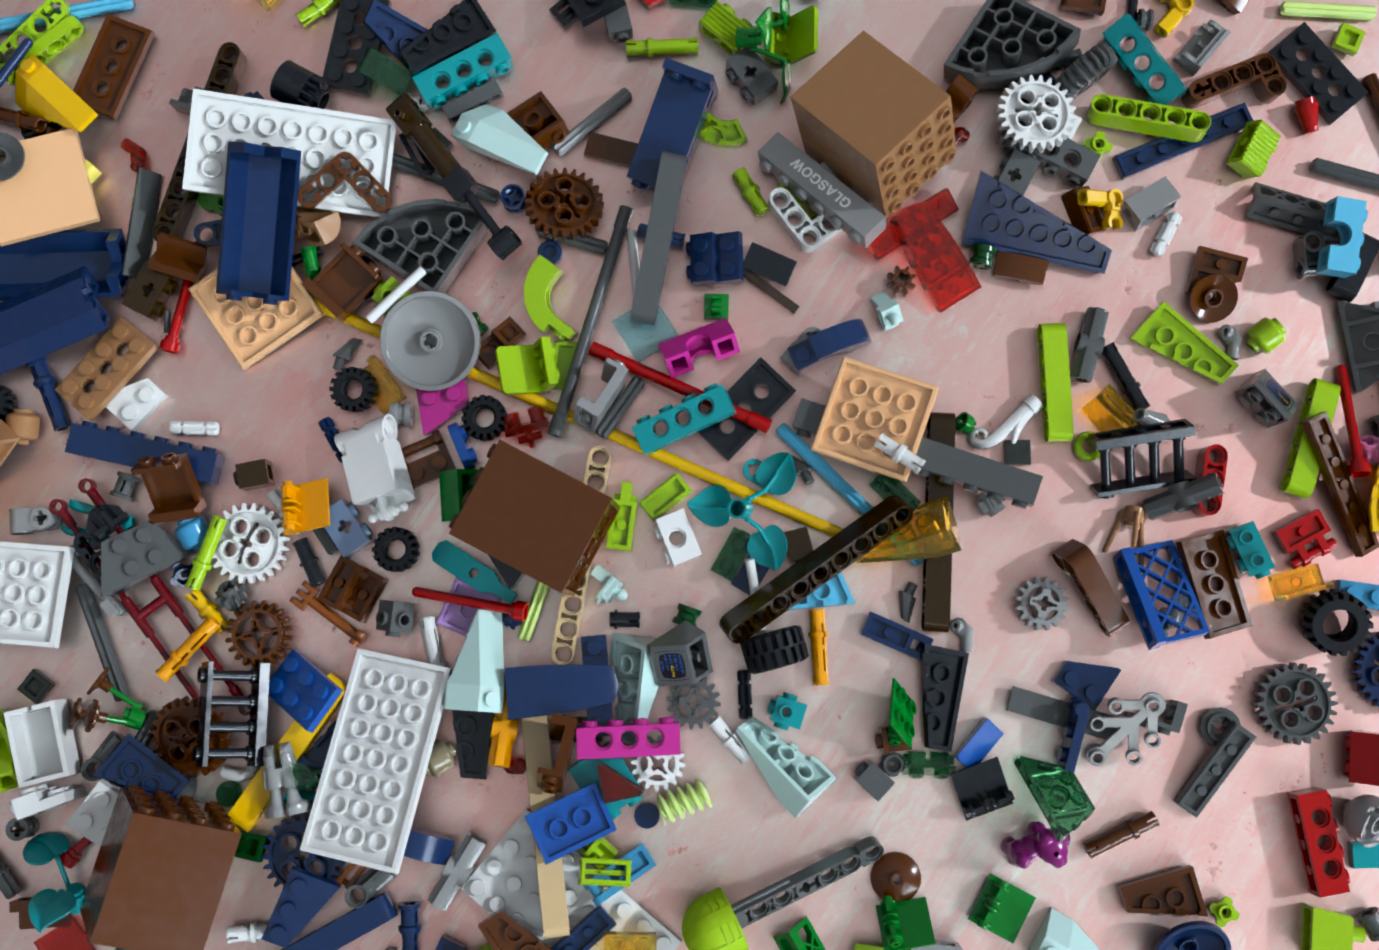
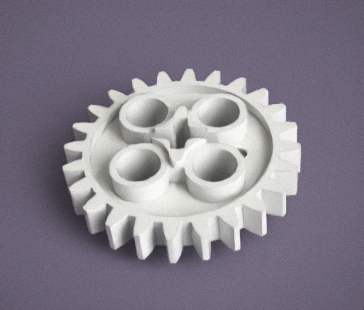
M1029 75L1027 81L1020 77L1017 83L1013 81L1009 88H1005L1002 93L1003 96H1000L997 102L1000 105L995 110V112L999 113L996 122H1003L999 127V131L1006 130L1007 133L1004 139L1012 137L1011 145L1013 146L1017 142L1020 143L1021 151L1025 146L1029 147L1030 153L1034 151L1035 147H1037L1039 153H1042L1045 147L1052 151L1055 145L1059 147L1063 140L1069 137V132L1074 128L1072 123L1076 120L1077 116L1072 114L1076 107L1069 106L1073 101V97H1065L1068 90L1060 91V82L1055 86L1051 85L1052 78H1049L1047 82H1043L1042 75L1038 77L1037 81L1034 80L1032 75ZM1021 99H1026L1029 104L1024 103ZM1045 102H1049L1053 107L1047 106ZM1018 121H1023L1027 126H1022ZM1043 124L1048 125L1051 130L1045 129Z
M242 503L240 510L238 506L233 505V513L226 510L223 511L228 522L212 558L217 559L213 567H223L220 575L226 576L230 573V581H235L237 577L239 583H245L246 579H248L250 584H255L256 577L259 581H265V573L268 576H274L272 568L281 569L282 567L278 561L287 560L282 555V552L290 551V548L284 546V542L290 541V538L283 537L284 527H280L283 519L278 518L274 520L277 513L275 511L268 513V507L262 506L259 510L258 504L253 503L250 508L248 504ZM245 521L247 529L241 534L238 526L240 522ZM256 523L259 524V526H258L257 529H255V524H256ZM267 530L270 538L268 542L262 543L261 534ZM246 540H249L252 543L251 547H248V545L245 544ZM234 543L237 550L233 556H230L228 554V547ZM257 553L259 562L256 566H252L250 558L253 554ZM240 558H242L241 564L238 563Z

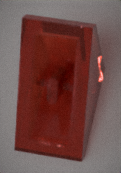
M600 761L597 766L604 804L637 797L642 794L644 788L606 763Z

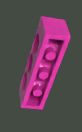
M660 717L659 722H649L648 718L633 719V723L623 724V719L607 720L608 724L597 725L595 720L582 721V726H577L576 728L577 760L681 755L679 721H674V717ZM650 730H658L662 738L659 742L652 743L647 739V733ZM632 731L636 736V741L632 744L624 743L621 738L622 733ZM600 732L607 733L610 736V743L600 745L596 740V735Z

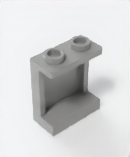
M608 357L604 361L601 379L608 384L595 403L588 401L582 396L576 403L573 422L595 434L596 429L625 387L629 369L621 361L612 360Z

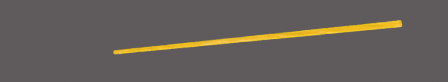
M312 296L325 315L340 321L319 300ZM352 313L343 322L380 339L382 326L378 324H372L370 321ZM473 367L472 371L466 376L502 392L499 377L476 367ZM535 393L509 395L550 414L556 411L558 403ZM569 409L567 421L578 425L573 422L575 411ZM614 428L607 438L643 454L636 437ZM663 449L646 455L714 486L724 487L728 492L744 499L746 496H751L758 492ZM766 494L751 501L831 537L843 530L839 526Z

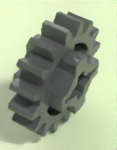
M706 677L702 681L690 684V691L685 696H678V694L684 687L689 685H677V689H669L673 697H667L666 701L672 703V706L668 707L667 710L675 712L673 715L674 720L681 719V727L685 723H689V728L692 730L694 724L698 723L699 728L702 729L703 721L711 724L710 716L718 715L714 707L721 706L720 702L715 701V698L720 696V693L712 692L715 684L706 685ZM700 686L708 692L710 699L703 698L699 693ZM696 690L695 695H697V700H700L701 703L695 706L694 713L692 714V708L686 701L691 699L693 691ZM677 705L685 707L688 711V718L680 713ZM702 708H709L705 715L697 718V713Z

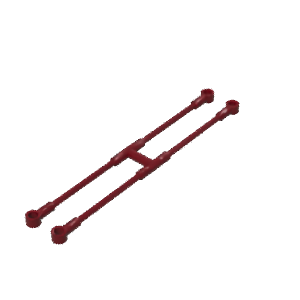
M84 478L79 482V490L86 493L95 506L106 504L96 490L97 484L94 480ZM86 482L91 484L89 490L84 488ZM62 499L52 500L49 504L50 511L58 514L66 527L71 529L75 536L79 534L80 530L76 526L77 523L67 510V502ZM58 502H60L62 506L59 511L56 510V504ZM120 526L116 530V532L120 534L124 532V530ZM84 538L85 543L82 546L89 547L95 553V551L92 549L88 541ZM98 557L96 565L101 570V559ZM154 574L149 577L151 579L150 582L160 596L139 610L132 599L127 597L125 593L118 594L137 626L146 638L151 640L166 661L170 655L157 639L155 631L145 618L166 604L175 617L180 619L190 635L195 629L183 614L184 610L162 582L161 578ZM204 643L200 648L208 660L214 661V668L216 670H224ZM179 669L175 675L193 699L198 694ZM224 681L229 687V692L232 696H245L238 685H235L232 681ZM238 707L242 715H250V711L246 712L244 707Z

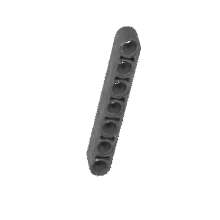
M667 151L662 152L630 321L655 325L688 156Z

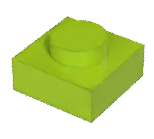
M1343 22L1338 28L1331 47L1354 56L1358 52L1365 31Z

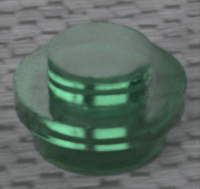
M225 781L218 786L216 798L223 806H233L241 796L242 788L235 781Z

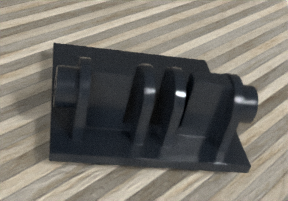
M998 757L950 774L966 821L1011 805L1013 800H1015L1012 791L1008 789Z

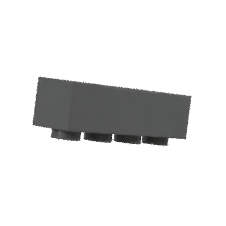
M495 79L487 80L483 85L472 88L470 92L459 95L453 101H447L441 107L450 124L458 121L462 113L485 104L489 105L504 96Z

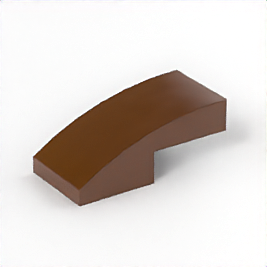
M998 251L993 275L996 278L1019 280L1020 283L1045 285L1049 261Z
M509 316L491 331L490 336L481 342L478 359L488 370L497 364L495 350L499 346L517 345L526 336V333Z

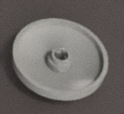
M423 291L406 296L391 308L381 328L380 346L388 368L399 380L419 390L436 391L459 383L472 371L479 357L481 336L474 315L460 300L442 292Z

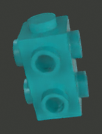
M1254 521L1228 530L1229 536L1226 537L1230 550H1236L1240 558L1236 560V563L1241 573H1247L1248 577L1255 575L1256 579L1270 575L1269 569L1274 568L1275 565Z

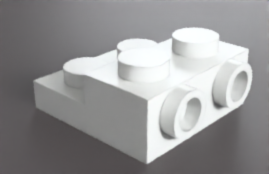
M47 784L19 792L20 797L11 800L10 809L16 816V819L20 820L88 795L85 786L75 788L73 784L64 788H58V785L48 788Z

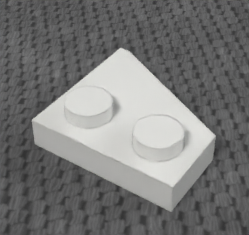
M146 378L123 387L106 408L131 431H136L169 395L151 379Z

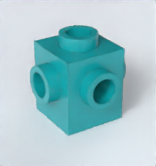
M783 692V696L776 695L775 700L770 699L767 713L770 714L769 719L774 721V727L788 731L790 726L800 730L807 705L798 702V696ZM789 707V713L782 715L783 708Z

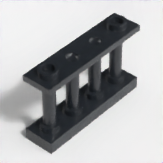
M1186 419L1088 434V443L1096 451L1100 452L1101 483L1090 484V489L1098 497L1109 499L1118 494L1169 487L1179 482L1196 480L1194 475L1188 470H1184L1183 440L1186 437L1195 436V426ZM1171 439L1173 440L1174 471L1160 473L1159 444L1164 440ZM1147 443L1149 444L1150 475L1136 477L1135 447L1138 444ZM1123 447L1125 479L1111 481L1110 451L1113 448Z
M214 661L202 662V667H199L197 672V681L201 684L197 745L193 747V761H196L197 767H208V759L245 758L247 766H264L263 749L266 746L270 663H256V667L251 668L250 671L213 670ZM213 680L249 681L252 684L251 694L248 696H212ZM211 706L248 707L250 709V720H247V722H210ZM210 732H246L249 735V742L245 748H209Z

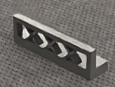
M1257 182L1254 183L1252 187L1253 199L1245 211L1246 217L1302 234L1318 231L1324 236L1326 241L1340 244L1339 232L1332 227L1323 226L1326 203Z

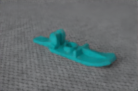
M449 541L439 542L433 550V562L480 593H494L509 604L514 602L518 594L500 583L495 571ZM477 569L478 575L472 578L471 571Z

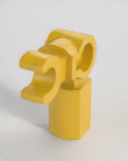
M1157 0L1161 3L1169 4L1168 7L1171 9L1154 26V32L1162 38L1167 37L1182 18L1189 15L1194 6V0Z
M1095 189L1079 190L1077 201L1080 206L1103 208V213H1105L1102 220L1103 229L1112 227V222L1113 229L1122 228L1123 220L1119 215V211H1121L1124 197L1119 189L1109 191Z

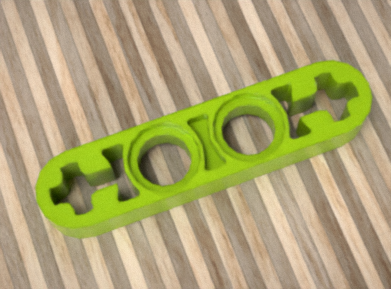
M46 0L0 45V68L5 65V62L3 63V53L9 55L18 48L17 41L21 35L32 39L34 43L61 20L70 15L69 4L65 0ZM54 4L62 5L60 7L61 14L53 13L55 11ZM44 13L51 15L50 18L45 16ZM42 18L46 22V29L39 33L36 31L34 24L37 19Z
M68 16L61 20L33 43L31 49L6 81L10 85H15V71L32 54L46 64L83 34L85 29L83 24L75 16Z

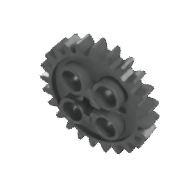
M1289 662L1288 666L1286 664H1279V670L1277 668H1270L1272 676L1269 674L1262 675L1266 681L1265 683H1256L1261 688V692H1253L1255 696L1259 697V701L1252 702V705L1259 706L1260 710L1256 711L1254 715L1263 717L1258 724L1268 725L1265 732L1269 734L1274 733V739L1281 740L1283 738V743L1288 744L1292 741L1296 745H1301L1302 741L1310 744L1311 737L1313 739H1320L1319 731L1328 733L1325 724H1334L1329 717L1330 715H1337V712L1331 710V706L1338 705V702L1331 701L1330 697L1334 696L1336 692L1328 691L1332 683L1322 682L1325 674H1316L1317 668L1309 667L1307 669V664L1300 663L1298 666L1294 662ZM1302 682L1306 685V691L1303 694L1300 691V684ZM1280 688L1282 690L1283 696L1281 700L1278 701L1276 698V692ZM1315 696L1313 701L1294 704V707H1283L1276 711L1274 710L1276 706L1295 703L1296 699L1306 700ZM1310 706L1314 709V714L1311 718L1308 716ZM1286 713L1290 715V722L1287 725L1284 723Z

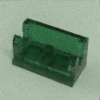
M371 47L366 49L357 68L358 72L399 96L406 91L413 77L409 69Z

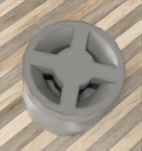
M391 402L389 414L395 418L397 426L399 424L412 426L414 420L412 402H406L405 404Z

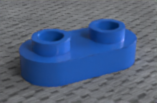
M457 422L448 425V431L465 469L475 468L474 462H477L478 458L473 447L468 448L466 439L469 438L467 431L463 425L459 426Z

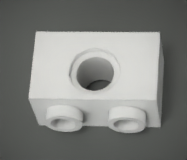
M684 509L656 519L657 525L653 528L658 541L664 540L666 548L662 551L667 563L673 562L675 567L702 556ZM674 532H679L683 535L684 541L680 545H673L669 541L670 535Z

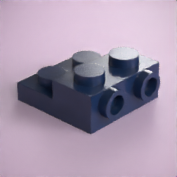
M740 231L720 234L707 232L690 235V242L686 243V253L690 256V265L686 268V274L692 284L700 287L744 281L743 240Z

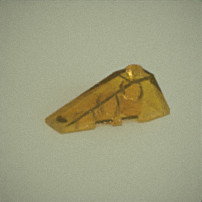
M945 496L916 507L917 512L913 514L912 520L906 526L856 562L868 563L938 558L961 551L960 533L948 497Z

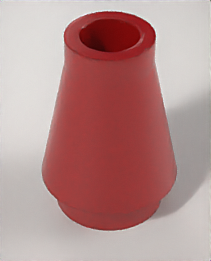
M1315 96L1295 101V108L1293 109L1303 129V134L1319 131V102H1316Z

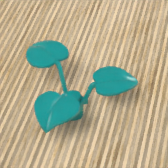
M788 452L776 453L766 458L759 465L755 479L758 484L765 487L751 496H746L745 499H732L730 493L724 487L715 485L705 488L687 503L693 514L709 526H724L729 522L731 516L736 519H744L745 522L758 529L759 532L753 533L749 537L747 551L751 558H755L756 563L773 571L778 570L785 560L788 546L787 538L778 526L769 525L763 530L759 524L750 518L753 512L751 501L765 494L768 490L774 495H784L791 491L796 482V470L792 455Z
M57 832L39 834L29 840L23 849L24 860L31 865H44L55 859L66 885V891L60 889L57 892L54 889H45L38 892L30 900L28 905L30 921L39 933L69 913L80 914V906L87 889L79 882L70 883L59 856L69 850V840L66 836Z

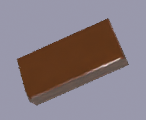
M1089 186L1074 188L1061 196L1072 226L1089 236L1106 230L1103 229L1102 217L1098 207L1080 206L1078 204L1077 193L1081 189H1090Z

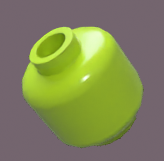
M1264 317L1249 328L1248 336L1250 339L1247 343L1256 353L1260 350L1265 354H1269L1284 343V334L1287 331L1276 318L1269 319Z

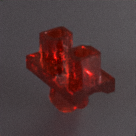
M540 405L527 409L530 418L529 422L521 423L518 411L506 414V428L504 430L506 438L526 433V435L518 437L519 444L528 442L530 448L536 447L535 440L543 438L542 431L532 433V431L549 427L550 424L549 417H545Z

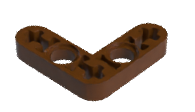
M349 152L337 154L298 191V201L301 206L307 209L317 207L344 181L376 212H386L392 204L388 191ZM340 159H351L350 166L355 171L357 167L361 170L356 172L352 179H349L347 176L351 175V172L347 168H340ZM331 174L335 179L333 186H322L320 183L321 176ZM359 176H367L370 179L371 183L367 189L357 187L356 179ZM316 182L319 189L325 193L321 196L318 191L313 196L315 199L313 203L310 201L303 202L305 199L303 193L306 191L309 194L315 190L312 184ZM375 185L379 188L375 190V193L379 197H387L385 199L387 205L384 207L382 205H375L376 199L372 194L369 198L365 196V194L373 190Z

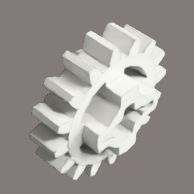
M658 735L657 741H653V739L650 736L648 737V740L652 743H657L661 740L662 737L661 735ZM681 752V755L653 756L658 760L664 759L662 764L664 770L660 767L655 769L652 767L654 764L652 756H645L648 759V766L644 770H642L641 766L642 757L631 760V764L637 765V768L632 770V774L639 773L640 775L637 782L640 783L644 780L646 782L645 789H648L650 785H654L655 792H658L661 785H663L665 790H668L669 782L676 785L675 777L683 776L679 768L685 767V763L679 761V759L684 757L683 752ZM674 756L675 768L672 772L668 767V761ZM652 775H662L665 779L654 780L650 777Z

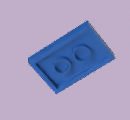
M295 649L290 651L269 680V696L306 731L312 733L343 691Z
M596 782L524 816L545 865L617 830Z

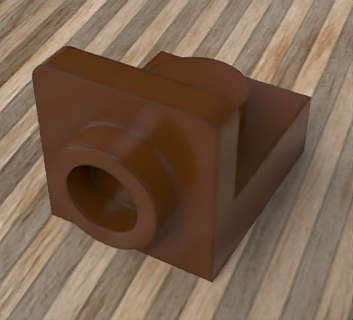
M889 726L878 727V733L875 734V744L877 749H881V753L889 754V752L912 750V745L911 748H908L904 742H900L897 746L891 745L887 739Z

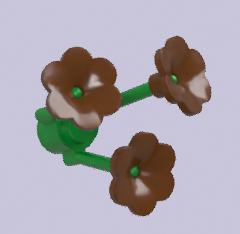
M106 667L86 694L90 695L94 690L100 688L106 693L108 691L132 706L131 709L126 707L121 718L111 717L107 713L99 712V701L96 699L92 701V704H89L87 710H83L82 698L78 697L70 717V729L74 730L78 721L84 720L85 732H90L95 727L96 722H110L140 730L147 711L141 710L142 703L132 700L112 687L113 684L106 680L107 672L110 669Z

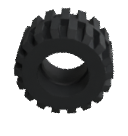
M1330 589V592L1321 590L1319 591V596L1314 594L1309 598L1312 601L1310 603L1305 601L1303 607L1306 609L1305 612L1300 611L1299 616L1303 621H1299L1300 627L1304 630L1302 631L1304 636L1315 647L1332 656H1336L1337 653L1341 656H1348L1347 651H1351L1354 654L1358 652L1356 647L1359 645L1364 647L1367 644L1364 640L1365 638H1371L1372 633L1368 630L1373 629L1374 623L1369 620L1373 617L1363 602L1347 591H1338L1337 589ZM1336 610H1346L1348 613L1347 626L1339 633L1326 634L1323 629V623L1327 615Z
M797 625L757 635L740 643L748 673L751 674L763 673L805 660L809 656L801 626Z

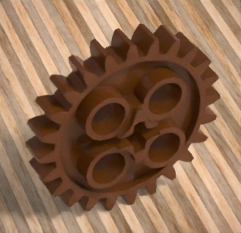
M554 168L553 175L545 171L544 179L537 176L536 184L530 183V190L526 191L525 199L526 216H529L530 224H535L536 232L543 229V237L552 234V240L555 241L558 236H561L562 241L565 242L566 237L570 236L571 240L575 241V235L578 234L581 238H585V230L592 233L593 226L598 227L599 219H602V210L604 209V202H602L603 194L599 193V185L593 186V178L585 180L584 172L577 176L576 169H573L571 174H569L566 168H563L562 173H558L557 169ZM566 218L568 221H561L560 219Z
M188 696L181 700L176 698L156 713L157 718L152 721V724L156 727L150 730L151 734L156 735L150 743L158 745L154 752H161V758L167 760L170 765L175 766V769L179 772L184 770L186 777L192 773L195 778L202 773L206 776L211 771L214 772L227 760V758L208 759V767H197L196 761H193L192 752L193 747L197 745L196 737L198 733V696L191 700ZM217 706L211 707L210 722H229L221 720L224 712L217 714L215 712ZM210 732L209 748H228L233 743V740L227 737L233 732Z

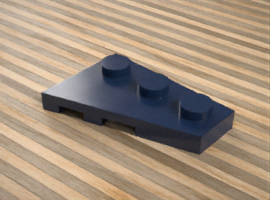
M377 0L372 1L363 20V24L406 68L407 66L400 57V52L418 36L428 31L425 27Z

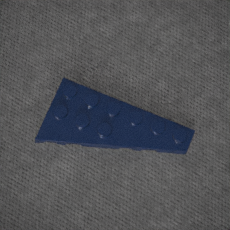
M980 170L961 240L962 243L968 245L987 244L995 247L996 251L1031 256L1056 264L1105 274L1112 252L1109 247Z

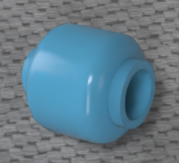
M198 516L197 518L184 519L177 522L178 527L175 529V535L183 549H194L195 552H199L209 526L205 518Z

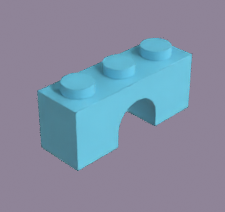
M1337 196L1326 202L1323 226L1336 229L1340 234L1341 240L1339 246L1330 244L1319 250L1316 274L1347 278L1357 274L1361 265L1359 257L1360 247L1364 242L1363 224L1368 215L1366 209L1367 201Z

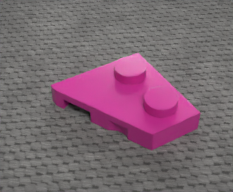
M465 380L442 390L425 391L416 389L423 435H430L434 429L452 419L453 415L461 412L463 408H466L469 398Z

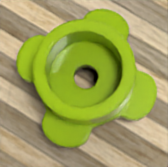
M1097 131L1095 136L1086 138L1083 143L1084 147L1100 155L1110 152L1113 148L1112 144L1106 140L1105 133L1102 131Z
M1225 896L1222 900H1216L1209 905V911L1216 919L1215 923L1220 927H1225L1227 922L1231 920L1236 921L1239 918V912L1234 909L1232 905L1233 900L1230 897Z

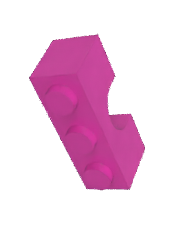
M727 318L658 343L664 364L671 378L694 370L692 362L699 355L713 354L718 361L740 352L735 332Z

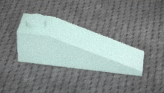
M487 104L462 113L450 134L467 149L535 175L538 174L548 155L504 110Z
M477 609L465 636L466 640L462 650L458 653L455 660L454 669L446 681L443 709L502 713L504 698L502 613Z
M612 634L610 665L615 667L618 680V704L615 706L616 719H623V724L633 723V719L648 718L659 686L655 684L647 645L655 640L652 637ZM625 731L621 735L622 739L630 743L636 741V736L632 731Z
M753 717L735 730L776 798L795 818L807 809L836 780L835 775L819 759L813 755L810 758L798 751L799 746L794 743L787 744L778 738L777 732Z
M1051 907L1028 950H1100L1074 920Z

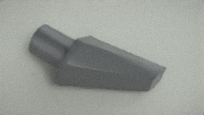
M352 338L332 355L336 357L333 369L342 371L345 360L350 361L352 354L362 339Z
M792 455L796 477H802L806 485L812 484L814 482V478L811 475L813 468Z
M910 581L904 592L899 590L901 618L910 623L916 601L913 595L918 586Z

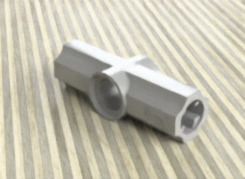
M470 832L467 833L455 855H452L440 874V880L430 893L427 900L431 905L444 911L447 910L460 887L462 888L474 869L473 865L487 844L481 837Z

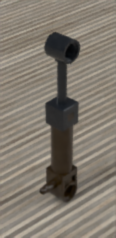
M403 92L386 108L387 113L403 134L412 139L442 179L441 184L451 197L457 202H468L492 233V238L487 241L489 247L500 259L505 260L522 245L521 239L509 226L505 225L503 228H499L474 195L481 187L468 170L461 167L432 129V123L411 96Z

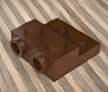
M542 91L507 113L544 150L552 143H561L566 138V134L569 133L564 120Z

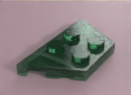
M1023 756L1016 757L1014 761L1015 766L1058 841L1063 842L1071 831H1075L1082 821H1086L1095 810L1094 805L1074 772L1066 771L1057 764Z

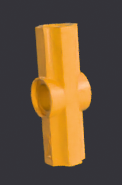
M504 689L502 713H496L493 718L490 737L492 742L488 757V765L499 768L510 767L513 742L516 741L519 719L508 720L506 689Z

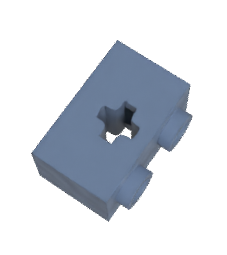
M341 499L329 507L330 526L324 528L343 557L350 558L373 543L370 537L373 533L366 522L361 523L357 515L360 512L353 505L352 501L348 502ZM345 522L352 524L349 526L350 532L343 531L346 528Z

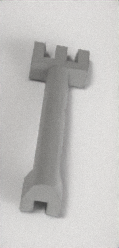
M75 550L72 568L102 601L100 606L110 616H125L128 611L119 599H113L111 595L102 599L101 584L79 560L81 556Z

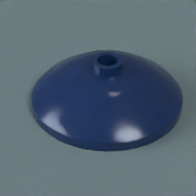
M1190 921L1181 923L1168 930L1160 938L1154 950H1231V944L1226 933L1219 926L1205 921Z

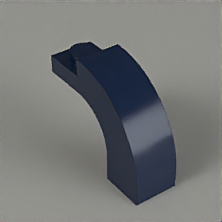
M854 319L809 336L808 339L787 349L797 371H801L836 354L853 352L871 343L872 339L863 320Z
M411 827L404 856L423 862L446 865L455 840L437 831Z

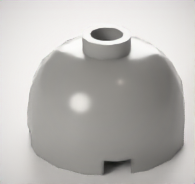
M1370 794L1355 797L1343 807V827L1352 839L1364 847L1371 848L1379 844V841L1376 840L1379 837V797Z

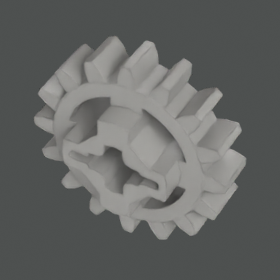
M1033 577V584L1031 581L1026 580L1024 581L1026 588L1018 587L1017 590L1021 593V596L1014 597V600L1019 602V605L1015 606L1014 610L1021 611V614L1017 617L1018 619H1027L1025 622L1026 627L1034 624V630H1040L1041 626H1043L1044 630H1050V624L1058 627L1060 626L1058 619H1066V616L1062 613L1063 611L1070 610V608L1065 606L1064 602L1070 599L1069 597H1063L1062 593L1066 589H1058L1059 582L1057 580L1049 583V577H1044L1042 582L1039 577ZM1039 587L1036 594L1028 596L1033 589ZM1051 591L1055 595L1057 601H1055L1051 596ZM1042 600V602L1051 606L1041 607V605L1032 601ZM1026 606H1029V608H1030L1031 611L1033 612V613H1032V616H1031L1030 613L1028 612ZM1055 611L1052 617L1045 620L1049 612Z

